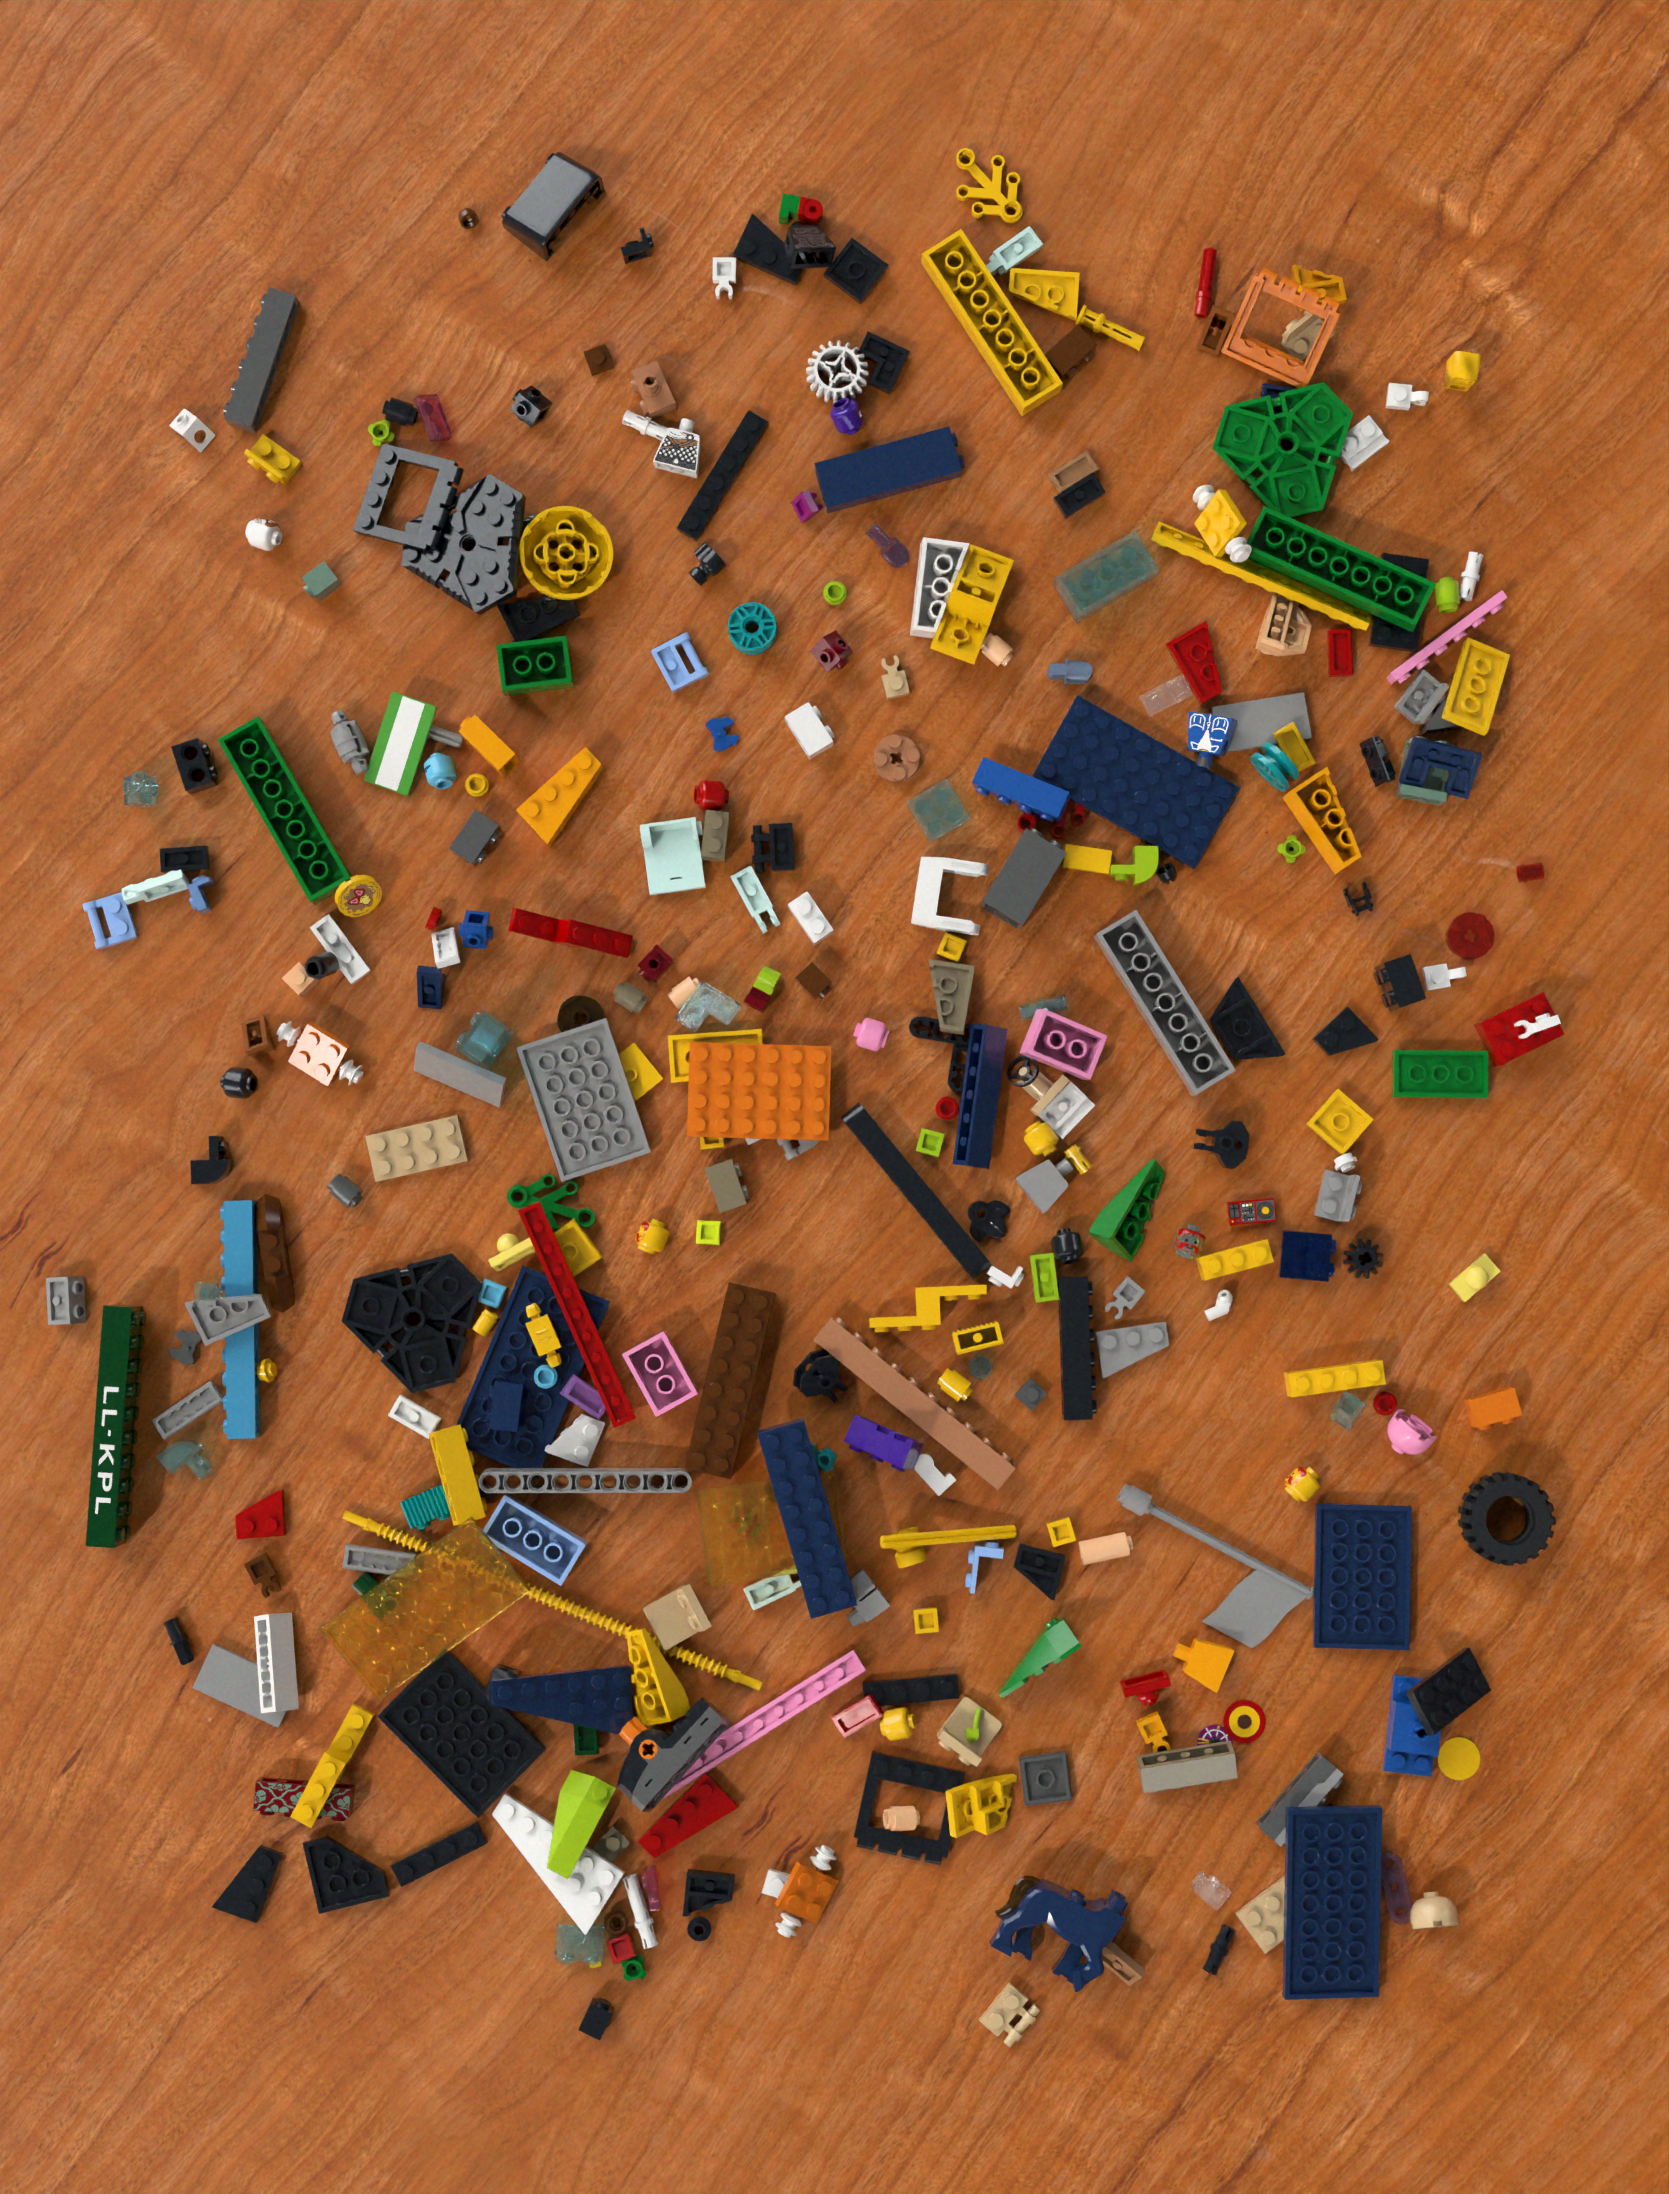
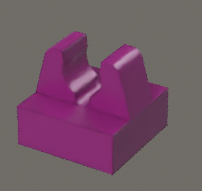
M809 490L802 491L791 502L801 523L809 521L823 508L822 504L816 505L814 501L817 494L810 493Z

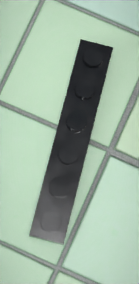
M750 410L747 411L676 527L679 532L696 542L698 541L769 424L767 420Z

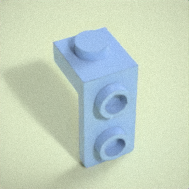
M985 1541L984 1545L974 1544V1549H969L968 1563L972 1564L971 1573H966L965 1587H969L970 1594H975L979 1556L1003 1559L1004 1549L999 1546L998 1542Z

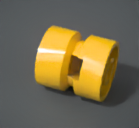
M917 1526L910 1527L890 1535L919 1533ZM924 1546L892 1548L897 1550L895 1558L898 1568L912 1566L927 1560Z

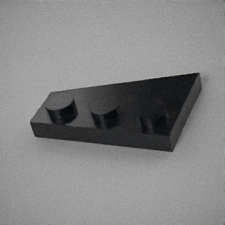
M549 596L541 597V599L520 600L515 603H500L497 605L515 642L534 640L580 616L573 600H560Z

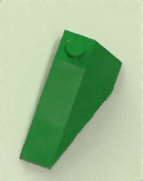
M1151 1159L1099 1213L1089 1230V1233L1100 1245L1129 1262L1133 1261L1144 1241L1145 1235L1142 1234L1146 1221L1150 1222L1152 1216L1149 1213L1152 1201L1158 1198L1166 1172L1156 1160Z
M1053 1617L1044 1624L1046 1628L1040 1632L999 1688L998 1693L1001 1698L1027 1683L1029 1675L1032 1674L1034 1677L1042 1674L1049 1666L1048 1663L1058 1664L1082 1647L1062 1617L1058 1619Z

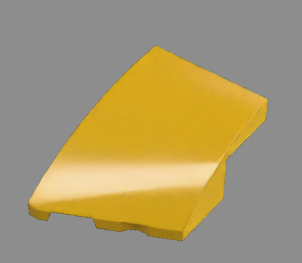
M1006 1774L988 1777L947 1790L946 1801L950 1836L958 1838L973 1830L989 1835L1004 1828L1008 1817L1007 1812L1012 1801L1009 1795L1012 1783L1017 1781V1775Z

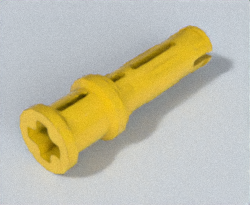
M1083 305L1075 322L1076 325L1082 324L1092 329L1095 334L1101 332L1138 351L1140 350L1145 339L1144 336L1107 320L1106 316H1104L1105 314L1101 313L1099 315L1087 309L1086 305Z

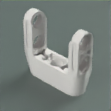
M921 857L911 923L935 930L979 935L980 925L974 924L970 920L936 915L942 873L947 872L973 877L986 876L989 873L990 866L984 863L945 857Z

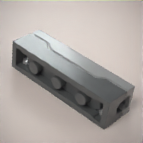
M1317 1751L1256 1822L1257 1826L1281 1847L1285 1843L1286 1807L1322 1806L1326 1801V1794L1331 1789L1335 1790L1342 1782L1341 1777L1344 1774Z

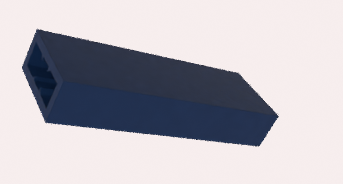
M948 426L814 463L815 473L827 514L961 477L962 469L965 466L962 455H957L955 447L958 446V440L955 432L951 433Z

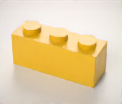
M1268 1239L1196 1257L1201 1280L1204 1281L1274 1262Z

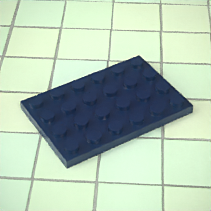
M1315 1503L1314 1648L1409 1650L1412 1506Z

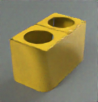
M1463 351L1454 352L1447 360L1444 388L1468 391L1477 381L1481 355Z

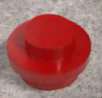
M943 1097L936 1104V1114L943 1120H951L957 1116L959 1105L954 1098Z
M1380 1392L1373 1399V1407L1381 1415H1390L1397 1408V1400L1389 1392Z

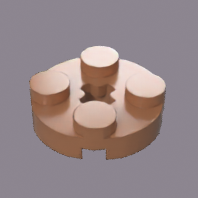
M897 734L890 735L881 740L874 750L873 762L876 772L880 777L889 782L906 781L916 773L919 767L920 753L915 743L909 738ZM901 754L902 763L896 762L892 764L891 755Z

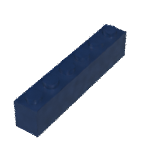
M971 1024L953 1164L989 1169L1008 1029L984 1024Z

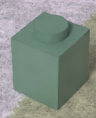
M324 561L302 577L306 583L303 586L305 591L311 598L316 596L319 601L342 585Z

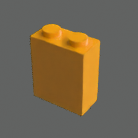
M476 715L472 718L470 716L467 717L460 724L461 729L459 733L464 740L503 778L520 763L517 755Z

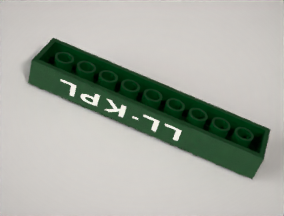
M103 1306L86 1546L116 1548L125 1544L126 1540L130 1538L131 1528L127 1523L128 1516L132 1513V1502L129 1501V1495L134 1488L131 1468L135 1467L136 1456L132 1453L133 1444L137 1442V1430H134V1425L139 1417V1407L136 1406V1398L140 1396L141 1384L138 1383V1373H141L143 1365L142 1359H139L140 1349H143L144 1336L141 1335V1328L145 1325L146 1313L143 1311V1306Z

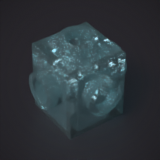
M134 771L133 775L124 777L122 790L125 806L148 807L157 804L159 791L157 776H149L146 771Z

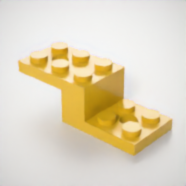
M970 544L930 649L970 664H975L1014 560ZM980 569H986L990 573H984ZM955 635H960V636H962L964 639H963V640L957 639V638L955 637Z

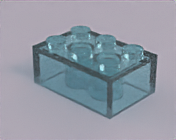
M483 1010L481 1014L477 1012L470 1021L472 1027L467 1033L463 1032L456 1041L458 1045L456 1050L480 1067L488 1070L515 1032Z

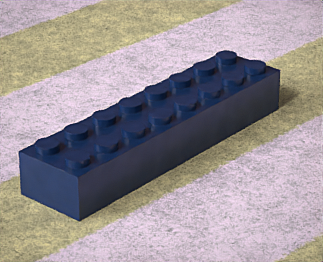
M804 1417L758 1430V1438L811 1619L857 1606L856 1596Z

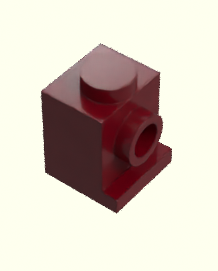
M656 944L638 964V967L641 969L638 973L646 981L649 982L652 979L656 983L675 962ZM653 960L658 962V967L655 969L650 968V962Z

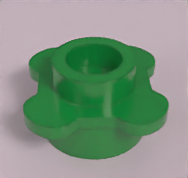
M637 1955L635 1958L621 1962V1966L624 1967L623 1978L626 1981L645 1978L647 1971L643 1966L644 1957L642 1955Z

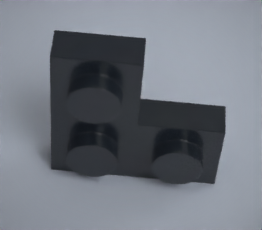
M868 331L858 354H864V358L877 364L869 385L890 395L910 351Z

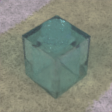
M1345 1391L1333 1407L1330 1419L1350 1431L1363 1413L1366 1404Z

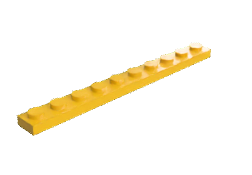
M1158 522L1151 540L1160 546L1169 547L1178 551L1181 555L1193 557L1205 565H1212L1226 574H1233L1242 578L1247 583L1259 585L1268 592L1278 593L1290 601L1306 605L1311 610L1325 613L1332 619L1344 621L1353 628L1366 631L1370 624L1371 613L1249 559L1243 562H1232L1230 555L1226 552L1222 557H1215L1204 540L1162 522Z

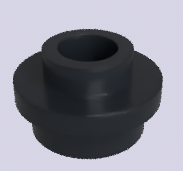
M694 1917L688 1924V1934L695 1941H704L711 1933V1924L705 1917ZM702 1926L704 1931L697 1933L695 1927Z

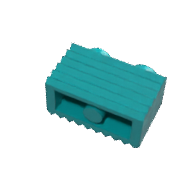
M442 1484L400 1502L410 1529L417 1527L419 1531L430 1526V1521L435 1518L443 1521L451 1517Z

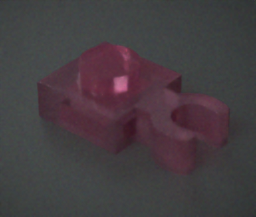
M656 1865L646 1866L645 1873L641 1874L643 1889L647 1888L650 1911L660 1910Z

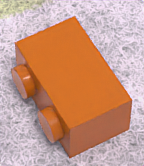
M1505 1387L1464 1399L1471 1427L1479 1428L1480 1431L1491 1429L1494 1427L1493 1423L1502 1421V1424L1517 1421L1516 1417L1522 1416L1514 1387Z

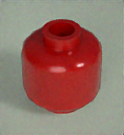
M702 780L694 788V803L698 804L701 810L720 811L724 803L729 801V790L725 789L721 781Z

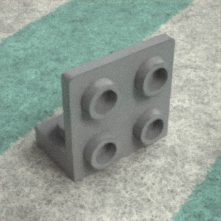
M1324 1170L1313 1215L1337 1222H1349L1350 1218L1353 1219L1357 1205L1354 1204L1355 1196H1359L1362 1188V1182L1359 1181L1360 1176Z

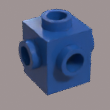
M466 910L463 923L459 925V937H463V947L486 949L488 940L493 939L494 927L490 926V913Z

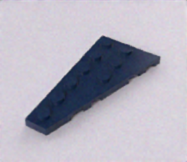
M629 1665L490 1680L491 1705L614 1734H619L625 1724L633 1719L631 1666Z

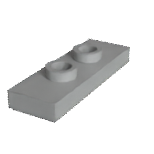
M211 1380L151 1421L162 1438L167 1440L223 1402V1395L213 1380Z
M346 1544L342 1568L413 1578L417 1553Z

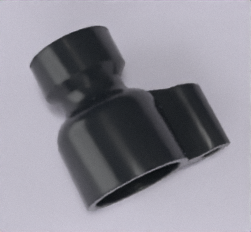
M704 542L694 551L700 565L690 570L689 574L702 586L707 581L708 576L717 575L727 565Z

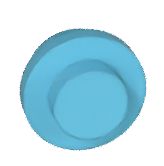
M541 1365L534 1372V1381L541 1388H550L557 1382L558 1374L554 1367Z

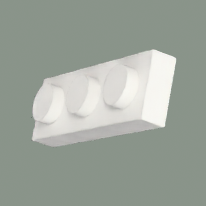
M330 914L310 927L326 951L333 953L337 957L340 970L352 985L371 972Z

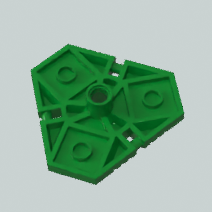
M1324 382L1281 392L1279 397L1272 399L1268 395L1225 406L1212 450L1242 482L1246 481L1250 485L1249 489L1266 507L1290 518L1321 512L1336 469L1334 464L1336 459L1340 457L1353 413ZM1281 406L1282 413L1274 414L1273 408ZM1288 440L1293 444V448L1289 451L1283 450L1280 443ZM1319 454L1327 457L1325 463L1318 461ZM1256 470L1262 474L1259 479L1252 475Z

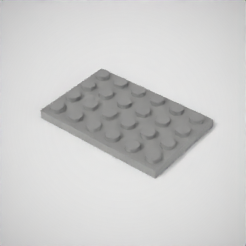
M607 1018L517 1047L561 1182L651 1153Z

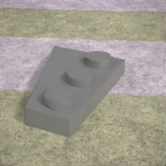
M262 1294L185 1302V1306L205 1346L272 1316Z
M1166 1322L1095 1332L1102 1379L1169 1346Z

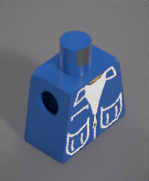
M1189 711L1188 750L1199 753L1197 766L1211 768L1213 755L1222 757L1226 755L1237 720Z

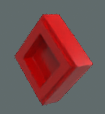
M629 1932L606 1941L614 1965L637 1957Z

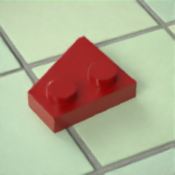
M283 1489L274 1492L235 1515L237 1539L286 1535Z

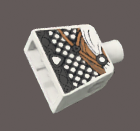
M682 418L679 430L674 428L667 429L653 460L655 468L693 478L698 477L701 439L700 435L692 433L694 421Z

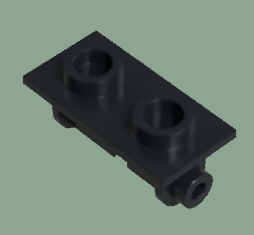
M1373 736L1361 742L1359 745L1362 755L1365 758L1375 787L1395 780L1394 775H1396L1391 760L1383 761L1382 757L1388 755L1384 740L1380 739L1379 736Z

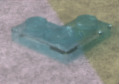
M701 981L675 1019L680 1024L696 1032L708 1014L729 1025L740 1010L741 1005L714 987Z

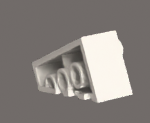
M923 537L919 551L910 636L934 637L970 543Z

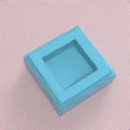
M485 1278L478 1302L499 1309L507 1287Z

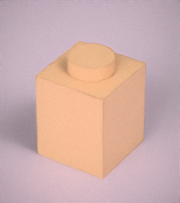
M300 962L282 978L302 997H305L320 982L319 979L309 977L305 971V965Z

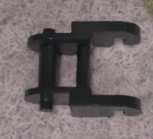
M1366 882L1361 883L1365 895L1357 899H1351L1350 895L1347 894V888L1343 889L1348 907L1352 906L1353 910L1351 912L1356 917L1359 916L1358 912L1367 909L1370 912L1372 911L1373 903H1370L1369 900L1372 897L1369 889L1366 888ZM1365 900L1366 905L1356 907V902Z

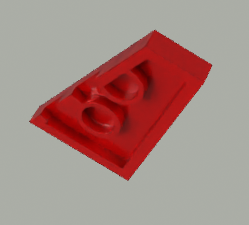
M1207 621L1166 643L1167 649L1200 705L1222 693Z

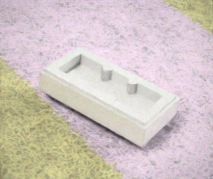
M454 927L431 933L437 968L461 963Z

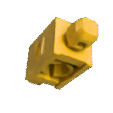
M536 1303L526 1306L528 1318L531 1317L532 1321L525 1325L539 1357L547 1354L548 1358L546 1360L549 1366L553 1368L560 1365L562 1360L560 1354L556 1353V1349L561 1348L562 1345L549 1315L546 1314L541 1317V1310Z

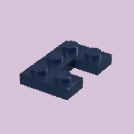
M1413 736L1399 782L1423 788L1429 766L1450 771L1444 792L1448 795L1468 799L1482 753Z

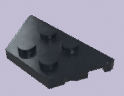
M1237 977L1210 1017V1024L1232 1060L1284 1056V1050L1240 978Z

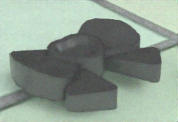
M181 1329L174 1336L184 1342L182 1349L170 1348L171 1358H177L183 1364H195L194 1354L197 1344L202 1341V1338L198 1332H185L184 1329Z

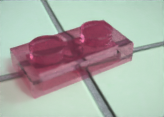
M437 394L418 395L414 401L430 442L448 441L453 435Z

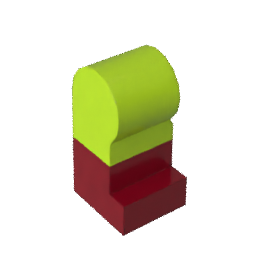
M764 965L749 994H747L744 1004L763 1013L775 991L781 973Z

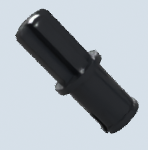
M178 1617L164 1622L163 1624L172 1642L170 1646L173 1645L180 1664L186 1665L192 1662L194 1656L187 1642L188 1636L184 1635Z

